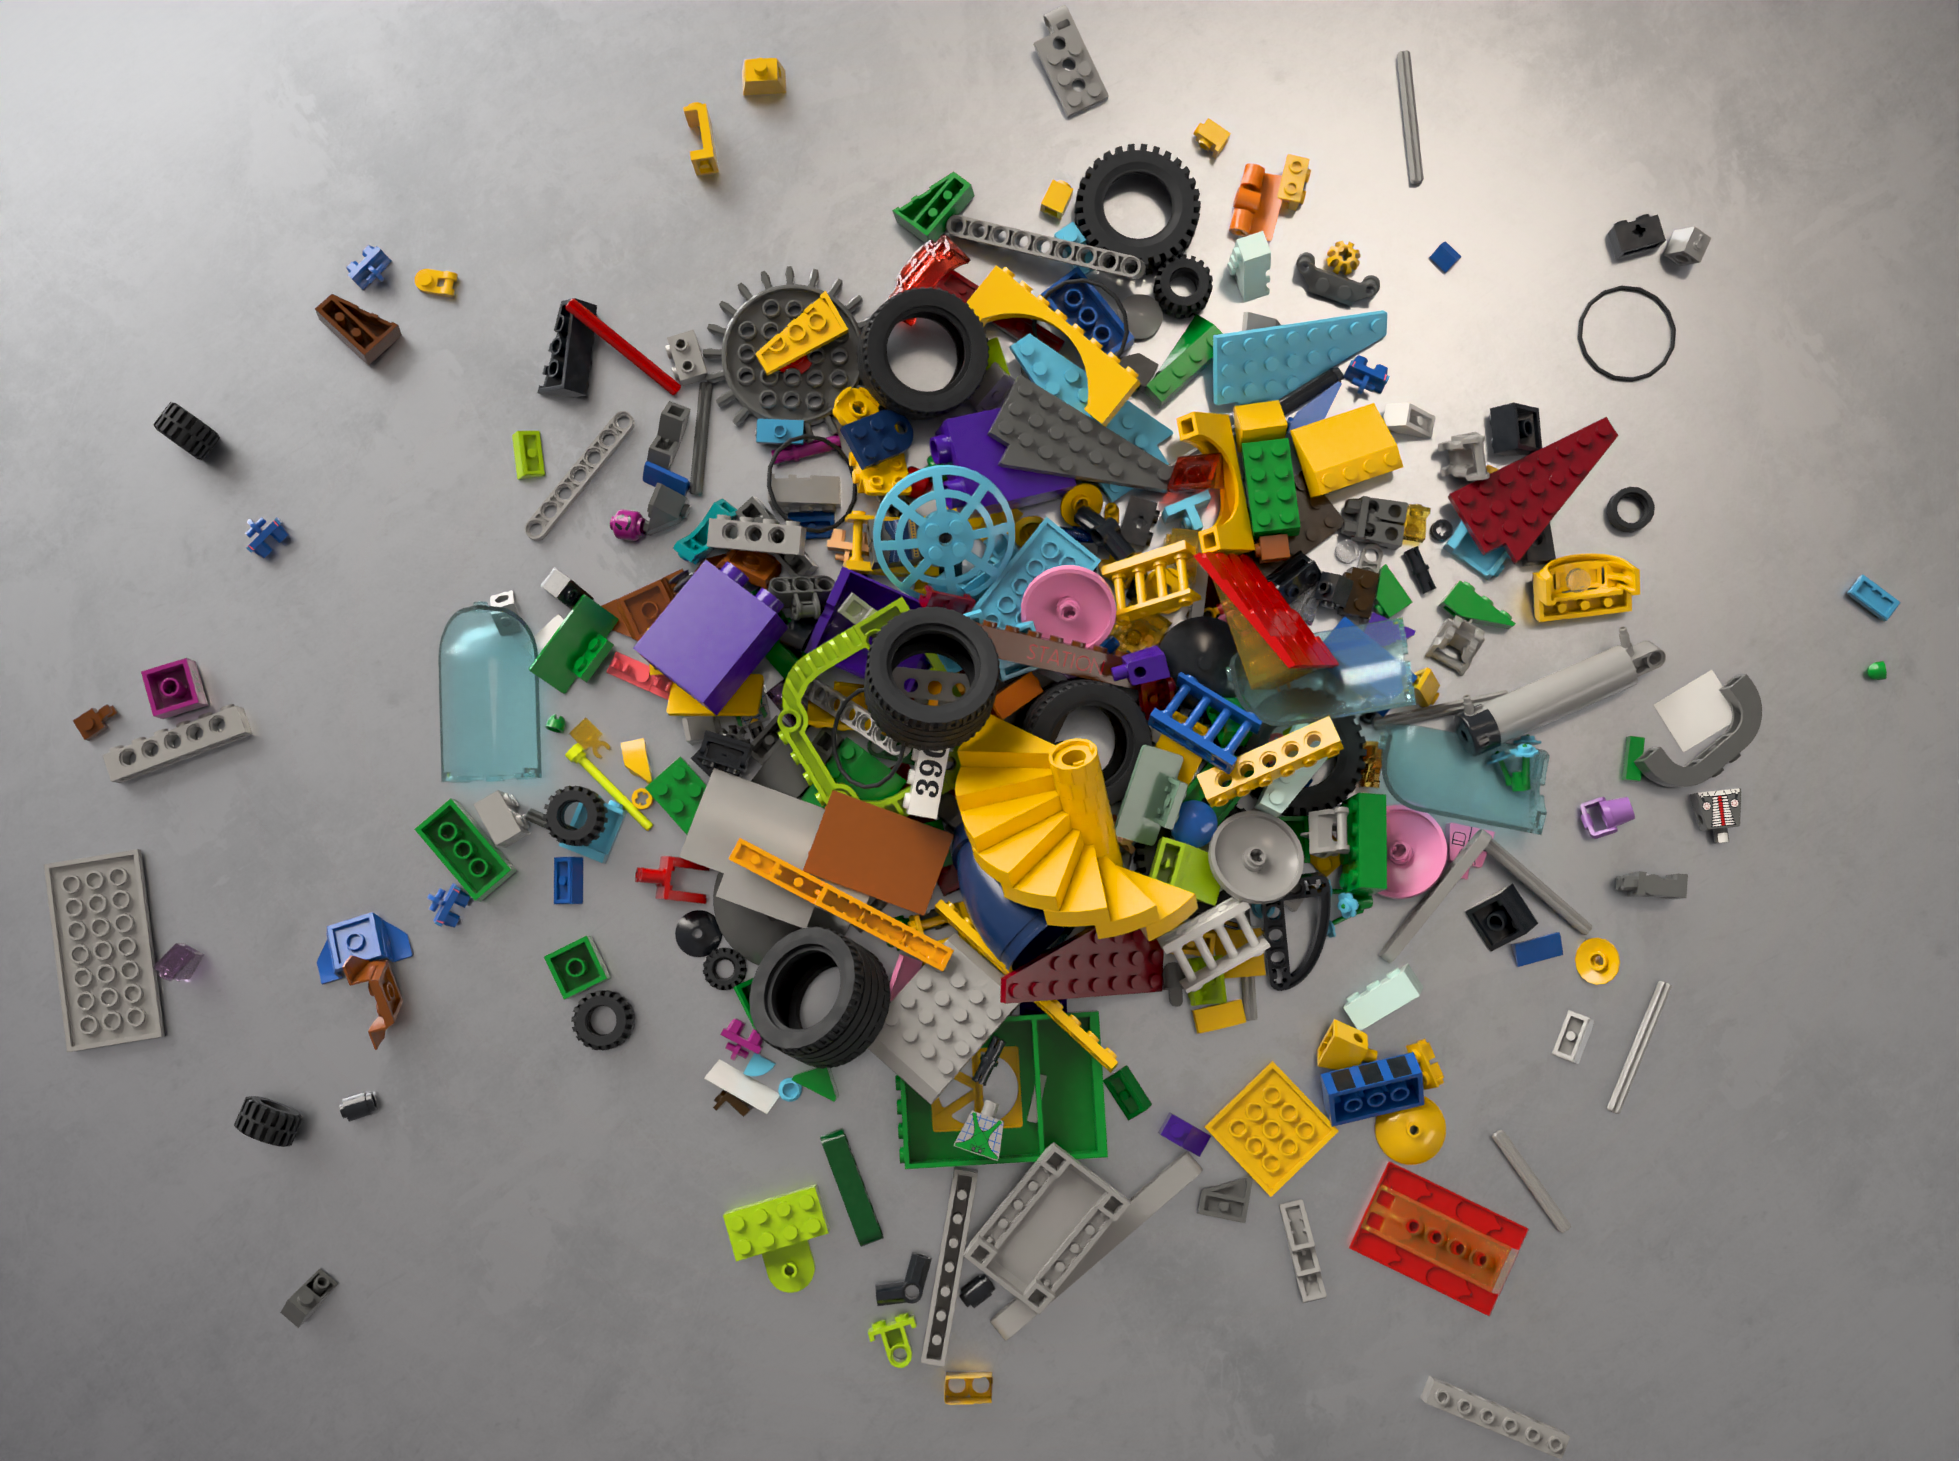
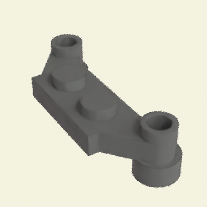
M1309 252L1300 254L1297 259V268L1309 285L1308 291L1352 306V303L1357 300L1373 297L1380 289V280L1375 275H1368L1362 282H1357L1317 268L1315 266V257ZM1302 263H1308L1309 266L1304 267ZM1373 286L1374 289L1370 290L1367 287Z

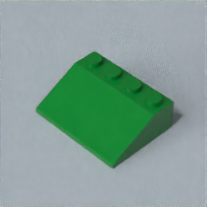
M848 737L845 738L837 749L843 769L852 780L864 785L878 783L892 771ZM834 756L825 765L834 781L849 785L856 792L860 800H883L899 793L907 783L905 779L895 773L890 780L880 787L862 789L850 784L841 774ZM812 784L800 800L825 809L827 805L821 806L815 796L818 790Z

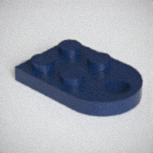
M892 410L879 411L844 425L840 429L861 470L903 454L912 444L914 436L913 428L908 419ZM895 425H900L904 429V434L898 433Z

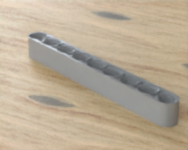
M961 215L951 216L947 221L946 227L948 232L962 239L1130 279H1139L1146 271L1145 263L1131 255ZM962 221L963 229L957 233L956 225ZM984 226V235L982 237H978V228ZM1002 231H1005L1006 239L1000 243L998 236ZM1027 236L1028 243L1025 247L1021 248L1020 240L1022 237ZM1048 241L1050 248L1047 252L1043 253L1041 246L1044 242ZM1070 246L1072 253L1069 257L1064 258L1063 250ZM1092 251L1094 258L1090 263H1086L1085 255ZM1114 256L1116 263L1112 268H1108L1106 265L1107 260ZM1132 262H1137V271L1130 274L1128 270L1129 265Z

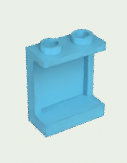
M1462 521L1443 546V549L1487 580L1493 576L1498 577L1505 567L1502 564L1507 557L1511 559L1503 546L1483 556Z
M612 800L608 804L604 803V807L608 810V813H605L608 822L604 823L603 827H605V830L599 833L600 837L597 840H592L589 846H572L564 843H559L558 846L606 864L627 811L622 810V804ZM580 802L570 823V826L580 829L587 820L586 807Z

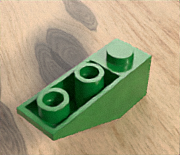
M1458 581L1438 605L1454 618L1457 615L1466 621L1473 619L1472 623L1503 629H1510L1516 624L1512 621V616L1504 610L1499 611L1493 606L1492 600L1486 596L1481 597L1475 592V588L1466 581Z

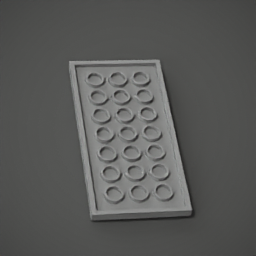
M136 849L44 864L67 1052L165 1037L141 850Z

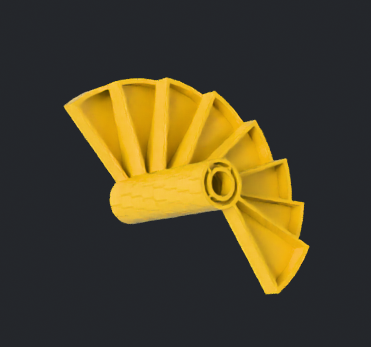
M990 714L982 729L976 732V735L970 738L969 741L963 742L960 745L957 753L961 766L955 785L959 811L961 812L967 837L971 843L975 861L990 877L1001 883L1005 898L1028 907L1042 909L1047 925L1065 927L1095 925L1098 939L1114 937L1141 929L1148 941H1151L1177 927L1198 909L1194 893L1124 868L1097 747L1094 743L1087 739L1075 738L1063 741L1055 746Z

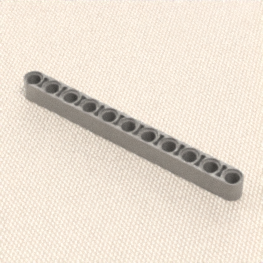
M1188 1151L1180 1155L1129 1199L1131 1204L1116 1222L1113 1221L1056 1290L1055 1297L1051 1302L1203 1171L1202 1167ZM1016 1297L990 1320V1323L1006 1341L1038 1313Z

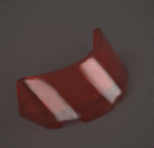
M946 235L940 236L937 242L930 240L922 245L903 266L895 280L896 287L889 294L888 299L912 288L933 287L934 289L948 273L961 265L968 264L971 260ZM916 318L907 319L903 322L912 327Z

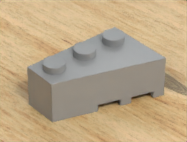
M772 474L771 487L777 504L785 514L790 513V510H799L800 513H812L813 509H822V512H836V509H841V480L839 476L811 475L810 478H797V475L789 474L788 478H775V474ZM768 492V502H769V504H770V507H771L772 510H776L775 507H774L773 504H772V501H771V498H770V495H769V492Z

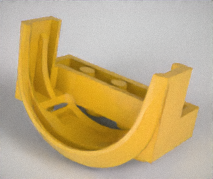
M1574 554L1554 559L1539 572L1533 573L1535 619L1539 622L1632 611V596L1640 595V569L1620 557L1606 554ZM1602 567L1604 568V578H1605V583H1604L1603 585H1602ZM1597 588V589H1593V590H1584V591H1576V592L1562 593L1563 591H1568V590H1573V589Z

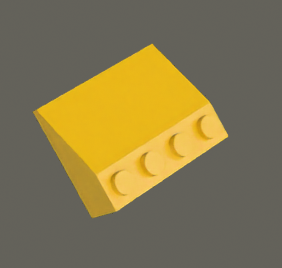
M1374 403L1290 430L1310 497L1320 496L1404 467L1398 446Z

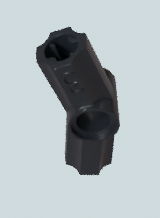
M1083 505L1074 515V522L1090 533L1091 539L1099 547L1104 546L1116 562L1130 558L1135 554L1136 551L1121 535V528L1112 517L1105 519L1089 506Z

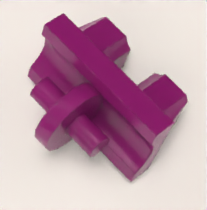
M736 1018L720 1034L737 1043L735 1046L728 1042L725 1049L733 1052L730 1059L734 1061L738 1055L745 1059L748 1057L749 1052L743 1050L742 1047L757 1054L761 1053L764 1048L761 1046L764 1040L756 1030L753 1029L748 1039L740 1035L746 1023Z

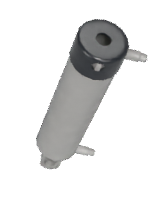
M1620 627L1619 637L1621 645L1598 653L1484 704L1474 706L1470 695H1464L1463 705L1465 711L1456 714L1454 717L1458 738L1464 749L1471 756L1476 757L1501 746V744L1635 686L1638 681L1637 677L1653 671L1664 664L1666 654L1650 641H1643L1632 646L1627 628Z

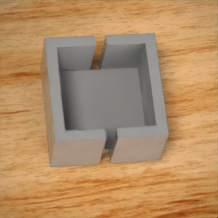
M497 790L473 804L496 846L506 848L530 834L527 829L530 827V824L524 815L518 813L516 808L519 805L512 794L509 795Z

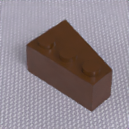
M334 294L328 296L315 308L319 320L368 366L402 336L398 324L390 323L380 318L377 314L360 309L359 306Z

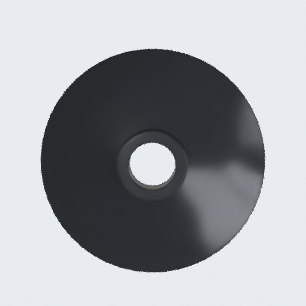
M695 910L685 914L679 920L675 930V937L679 948L684 953L693 957H705L719 947L722 933L713 914L703 910ZM696 929H700L702 931V936L700 938H696L694 936V931Z

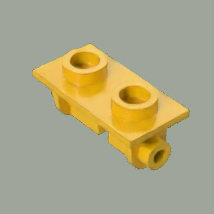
M1424 1038L1417 1041V1043L1406 1045L1408 1053L1414 1052L1420 1066L1424 1090L1437 1088L1443 1084L1444 1075L1438 1062L1432 1064L1429 1062V1060L1435 1058L1430 1042H1427Z

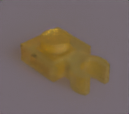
M586 717L569 733L586 751L592 747L593 754L599 759L603 758L598 752L601 746H605L609 751L612 749L607 742L599 740L603 733Z

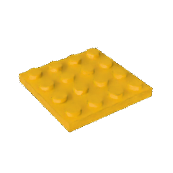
M1273 1061L1204 1126L1270 1197L1339 1132L1335 1126H1331L1327 1117Z

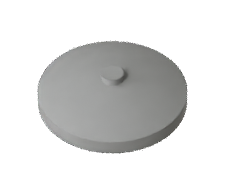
M1243 811L1230 816L1219 825L1209 844L1208 860L1214 878L1228 894L1243 902L1268 904L1278 901L1296 886L1302 875L1304 855L1298 837L1284 821L1269 813Z

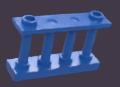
M1180 672L1176 682V686L1180 689L1164 711L1154 708L1150 714L1148 725L1230 775L1237 761L1234 752L1249 730L1256 735L1259 733L1263 721L1259 720V717L1254 713L1246 712L1198 683L1197 679L1193 676ZM1189 693L1199 699L1200 702L1186 722L1179 723L1173 719L1172 715ZM1210 706L1220 712V715L1206 735L1201 736L1194 732L1192 728L1207 707ZM1230 718L1241 726L1227 747L1220 748L1213 743V740Z

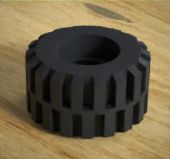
M1182 254L1179 259L1176 255L1172 257L1171 261L1166 260L1163 263V267L1160 266L1155 278L1154 298L1159 302L1162 310L1164 308L1167 310L1166 314L1170 316L1171 313H1174L1175 318H1180L1181 315H1184V318H1189L1192 313L1194 316L1198 314L1200 309L1203 310L1213 289V277L1209 275V267L1204 268V262L1202 260L1199 262L1195 261L1196 257L1192 255L1191 259L1186 258L1187 254ZM1177 277L1189 278L1195 284L1196 292L1190 296H1179L1171 289L1170 282Z
M173 402L168 404L153 424L157 431L199 460H204L220 439L218 433Z
M566 786L563 790L558 789L555 791V796L551 795L549 797V805L545 804L544 809H547L546 814H543V819L547 821L544 825L546 829L550 830L549 834L551 837L556 838V841L572 846L588 845L592 843V840H597L600 837L599 833L605 830V827H603L604 823L608 822V818L605 817V813H608V810L603 805L605 803L604 800L599 798L596 792L581 786ZM574 802L582 803L587 810L586 823L578 830L569 829L564 820L566 809Z
M610 990L595 991L580 999L578 1006L573 1010L575 1014L572 1016L571 1022H574L572 1029L573 1032L577 1033L576 1038L578 1041H582L584 1046L591 1047L592 1050L604 1051L622 1045L630 1037V1032L635 1026L633 1024L635 1014L632 1013V1005L628 1004L627 999L620 996V993ZM600 1006L611 1008L616 1015V1026L609 1034H599L591 1025V1015Z
M248 1096L243 1102L234 1126L241 1133L255 1140L274 1146L287 1147L292 1146L303 1116L293 1108L274 1100L259 1096Z

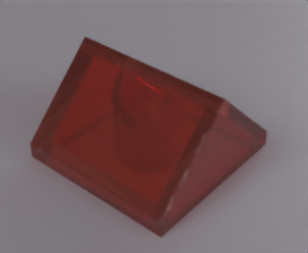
M1221 452L1178 457L1167 487L1168 492L1172 493L1225 489L1223 456Z

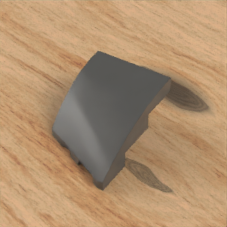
M783 742L751 780V782L797 799L804 795L810 787L803 776L806 770L802 764L796 765L790 755L793 752L792 747L789 743L784 745Z

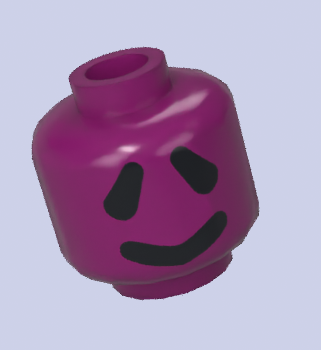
M620 509L615 516H612L610 529L613 530L615 537L618 539L637 541L640 536L645 534L643 527L646 519L638 511Z

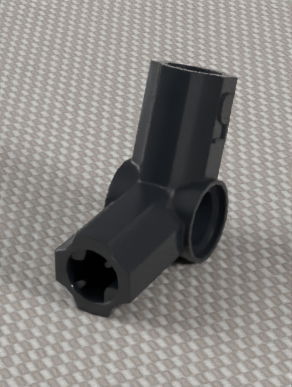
M912 1253L904 1281L876 1284L877 1306L917 1303L923 1295L932 1258L919 1253ZM910 1285H914L919 1289V1293L917 1296L910 1297L906 1294L905 1289Z

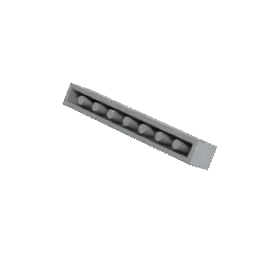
M954 1167L921 1363L945 1367L978 1170Z

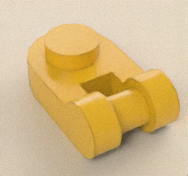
M422 269L415 276V284L423 293L453 298L455 292L453 285L454 282H457L458 274L450 271ZM440 280L445 281L444 287H439Z

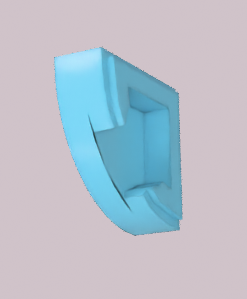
M754 1053L743 1074L760 1076L769 1072L776 1063L760 1054Z

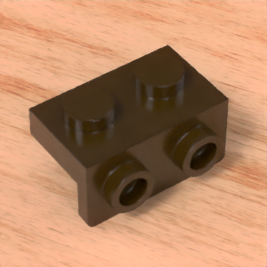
M1351 567L1344 572L1342 576L1354 581L1346 608L1336 606L1338 608L1337 614H1348L1369 619L1380 573L1357 567Z
M725 1090L721 1091L714 1099L716 1105L713 1107L717 1111L728 1102L743 1117L754 1108V1106Z

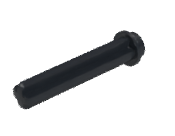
M1338 367L1330 368V372L1281 401L1280 405L1284 416L1324 392L1336 382L1342 383L1341 380L1344 379V375Z

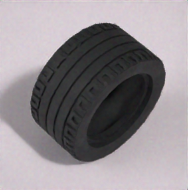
M912 288L888 299L865 323L857 344V368L860 371L859 376L860 379L862 378L863 386H866L868 392L878 401L883 409L892 410L897 414L905 416L907 419L924 420L937 418L961 406L980 387V383L983 382V377L987 372L986 367L988 366V338H986V330L983 329V323L980 322L979 316H976L974 309H971L968 303H964L963 299L956 297L955 294L948 293L946 290L941 291L939 288ZM911 318L928 319L942 326L951 336L956 347L957 364L953 377L944 388L928 392L919 391L908 387L895 376L888 362L887 344L893 328L899 322Z
M941 607L911 609L889 620L886 625L881 627V631L877 632L876 638L872 640L865 670L864 698L868 706V712L871 713L870 717L875 720L876 726L893 741L920 751H943L960 746L963 742L973 738L990 717L1000 678L999 655L996 652L992 639L988 637V633L970 617ZM923 653L939 654L953 660L963 669L968 677L970 689L965 695L952 703L940 706L924 705L904 695L897 687L892 673L902 661L911 656Z
M1070 678L1060 680L1059 683L1054 682L1051 686H1046L1041 694L1027 703L1028 706L1026 709H1023L1022 716L1019 717V724L1017 723L1016 727L1050 743L1056 724L1066 713L1086 705H1094L1109 718L1115 734L1113 755L1107 766L1102 770L1109 804L1113 806L1115 802L1122 801L1125 797L1141 747L1145 744L1153 746L1152 736L1150 735L1151 728L1148 725V720L1145 718V713L1141 711L1142 708L1122 689L1095 680Z
M825 927L802 928L778 941L767 952L758 966L752 981L749 997L751 1019L757 1033L760 1034L764 1042L780 1052L816 1068L838 1067L851 1062L863 1054L882 1030L890 1004L888 975L877 956L848 937ZM838 967L840 989L835 1004L820 1022L803 1029L800 1020V1007L807 988L819 974L827 969Z

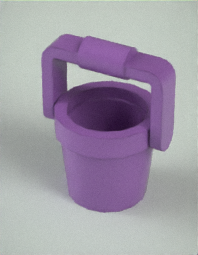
M1600 797L1582 803L1580 806L1582 823L1593 839L1616 833L1618 826L1635 819V814L1628 797L1607 801L1605 797ZM1599 805L1607 829L1595 832L1593 829L1594 824L1586 809Z

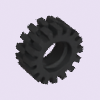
M719 948L713 950L712 953L707 955L706 961L703 963V974L705 975L706 982L718 990L734 989L733 987L741 984L745 979V973L747 972L746 961L734 949ZM724 959L732 962L734 966V972L728 978H721L716 973V965Z

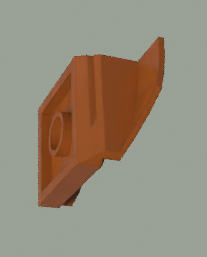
M729 550L725 554L706 558L699 565L700 567L707 560L720 570L728 561L749 578V583L762 587L767 591L770 581L773 578L780 577L781 564L774 556L763 552Z
M683 568L602 605L604 609L619 619L612 630L639 641L647 632V628L652 626L678 594L673 591L677 584L670 585L668 581L683 572Z
M349 956L342 967L349 985L368 981L369 993L375 997L377 1002L376 1009L379 1016L368 1030L374 1049L377 1050L385 1038L386 1029L395 1023L403 1003V998L388 960L368 961L356 956Z

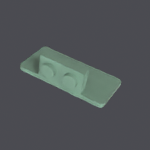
M1146 744L1141 747L1115 823L1116 835L1118 837L1152 846L1156 842L1161 826L1173 830L1179 818L1182 801L1187 794L1188 784L1177 779L1183 763V756Z

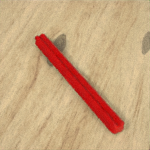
M571 299L565 307L566 310L671 395L678 393L681 385L577 300Z

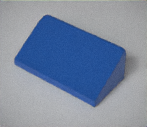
M649 461L645 462L642 478L645 483L656 487L658 482L686 497L690 488V482L687 478Z
M835 512L788 513L789 519L800 522V525L803 527L821 529L835 524ZM833 530L822 533L806 532L805 539L831 538Z
M554 857V904H583V857Z
M1560 932L1511 944L1517 967L1563 955Z

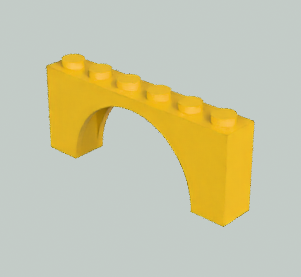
M1194 411L1176 418L1180 441L1193 445L1206 457L1214 470L1220 488L1221 506L1219 516L1211 528L1198 532L1202 553L1212 552L1217 554L1221 552L1226 555L1230 553L1241 555L1255 550L1229 415Z

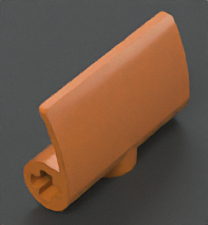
M1257 164L1245 165L1241 185L1236 192L1233 203L1235 208L1229 227L1230 233L1246 237L1264 231L1266 240L1269 242L1272 240L1282 200L1277 198L1281 175L1265 173V168Z

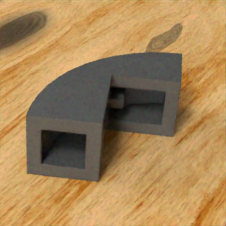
M671 401L667 403L661 412L658 433L649 447L647 461L667 470L670 468L683 439L690 415V408Z

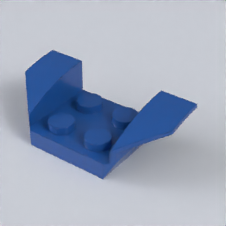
M371 912L327 926V940L317 960L321 984L323 985L343 978L341 971L344 970L342 967L349 956H356L368 961L387 957L391 962H396L412 957L413 954L408 934Z

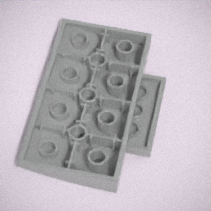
M714 768L679 857L724 873L716 897L792 925L807 928L814 907L822 908L736 864L728 858L739 838H742L803 871L808 858V852L812 847L825 809ZM812 875L867 904L869 895Z

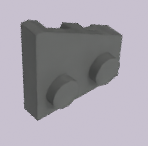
M1245 1177L1201 1190L1197 1214L1245 1223L1253 1178Z

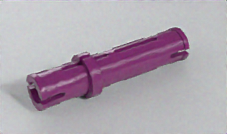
M838 434L826 437V439L842 449ZM813 440L810 443L806 442L803 445L791 444V446L785 447L778 454L774 465L795 460V462L800 461V458L835 449L818 440ZM771 450L772 457L774 455L775 450Z

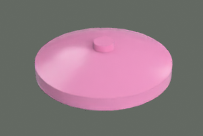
M1075 565L1058 566L1042 572L1029 584L1021 602L1022 623L1033 621L1036 631L1042 633L1041 637L1050 639V635L1064 638L1065 643L1070 644L1072 640L1086 643L1085 647L1091 649L1094 648V645L1099 646L1108 637L1116 618L1114 595L1106 581L1092 570Z
M1409 805L1386 806L1387 889L1378 892V894L1392 899L1412 898L1428 891L1442 876L1448 859L1447 841L1439 824L1425 811Z

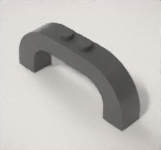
M1747 674L1736 675L1719 689L1732 711L1730 727L1721 737L1685 766L1674 763L1662 747H1651L1634 761L1638 769L1648 779L1657 784L1667 787H1687L1698 785L1711 777L1718 776L1724 771L1723 767L1728 762L1736 761L1741 756L1740 752L1757 735L1762 720L1761 698L1756 686Z

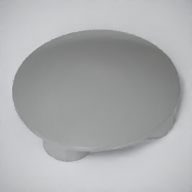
M1144 294L1131 295L1122 302L1127 313L1128 329L1135 339H1145L1154 336L1163 320L1162 309L1158 302ZM1118 308L1117 316L1123 322V314Z

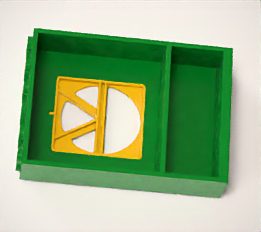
M1099 1011L1065 1012L1068 1016L1074 1015L1081 1022L1080 1027L1086 1033L1091 1031L1099 1039L1098 1044L1101 1046ZM1046 1013L1009 1015L972 1057V1076L974 1077L981 1062V1052H986L992 1036H997L1000 1040L1003 1039L1007 1042L999 1057L1009 1064L1017 1078L1018 1095L1015 1104L1000 1119L1004 1121L998 1161L954 1146L964 1123L955 1120L952 1114L973 1100L974 1111L981 1113L984 1106L983 1085L979 1084L978 1081H973L972 1077L959 1072L954 1079L972 1088V1090L947 1107H943L939 1097L930 1105L898 1075L895 1076L896 1091L901 1090V1099H897V1115H902V1123L898 1125V1137L903 1139L904 1147L899 1149L900 1164L905 1163V1169L1036 1162L1045 1149L1053 1142L1075 1159L1108 1157L1102 1065ZM1040 1074L1047 1076L1042 1100ZM1034 1087L1036 1092L1037 1123L1027 1121Z

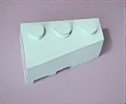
M1264 231L1237 239L1227 263L1231 276L1234 275L1244 303L1270 294L1269 287L1267 286V283L1270 282V276H1266V271L1271 269V251Z
M1408 963L1400 969L1396 968L1390 971L1383 980H1375L1366 986L1367 990L1361 994L1355 992L1346 998L1347 1003L1343 1008L1358 1030L1365 1029L1420 996L1423 985Z

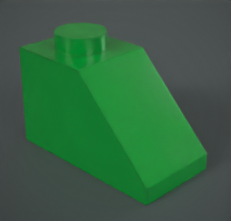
M1385 564L1378 572L1380 574L1373 601L1375 605L1373 609L1376 614L1389 619L1413 602L1387 564Z

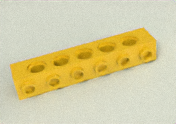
M1330 716L1238 756L1235 767L1230 775L1217 767H1213L1196 776L1211 808L1214 806L1219 807L1225 805L1234 797H1242L1249 794L1252 789L1259 786H1268L1279 777H1288L1294 774L1295 770L1302 767H1311L1322 758L1336 756L1344 747ZM1314 741L1321 742L1318 747H1310ZM1298 751L1297 756L1293 758L1288 757L1290 752ZM1269 761H1276L1273 767H1266ZM1247 771H1254L1252 776L1244 777ZM1227 780L1232 781L1228 787H1222L1223 782Z

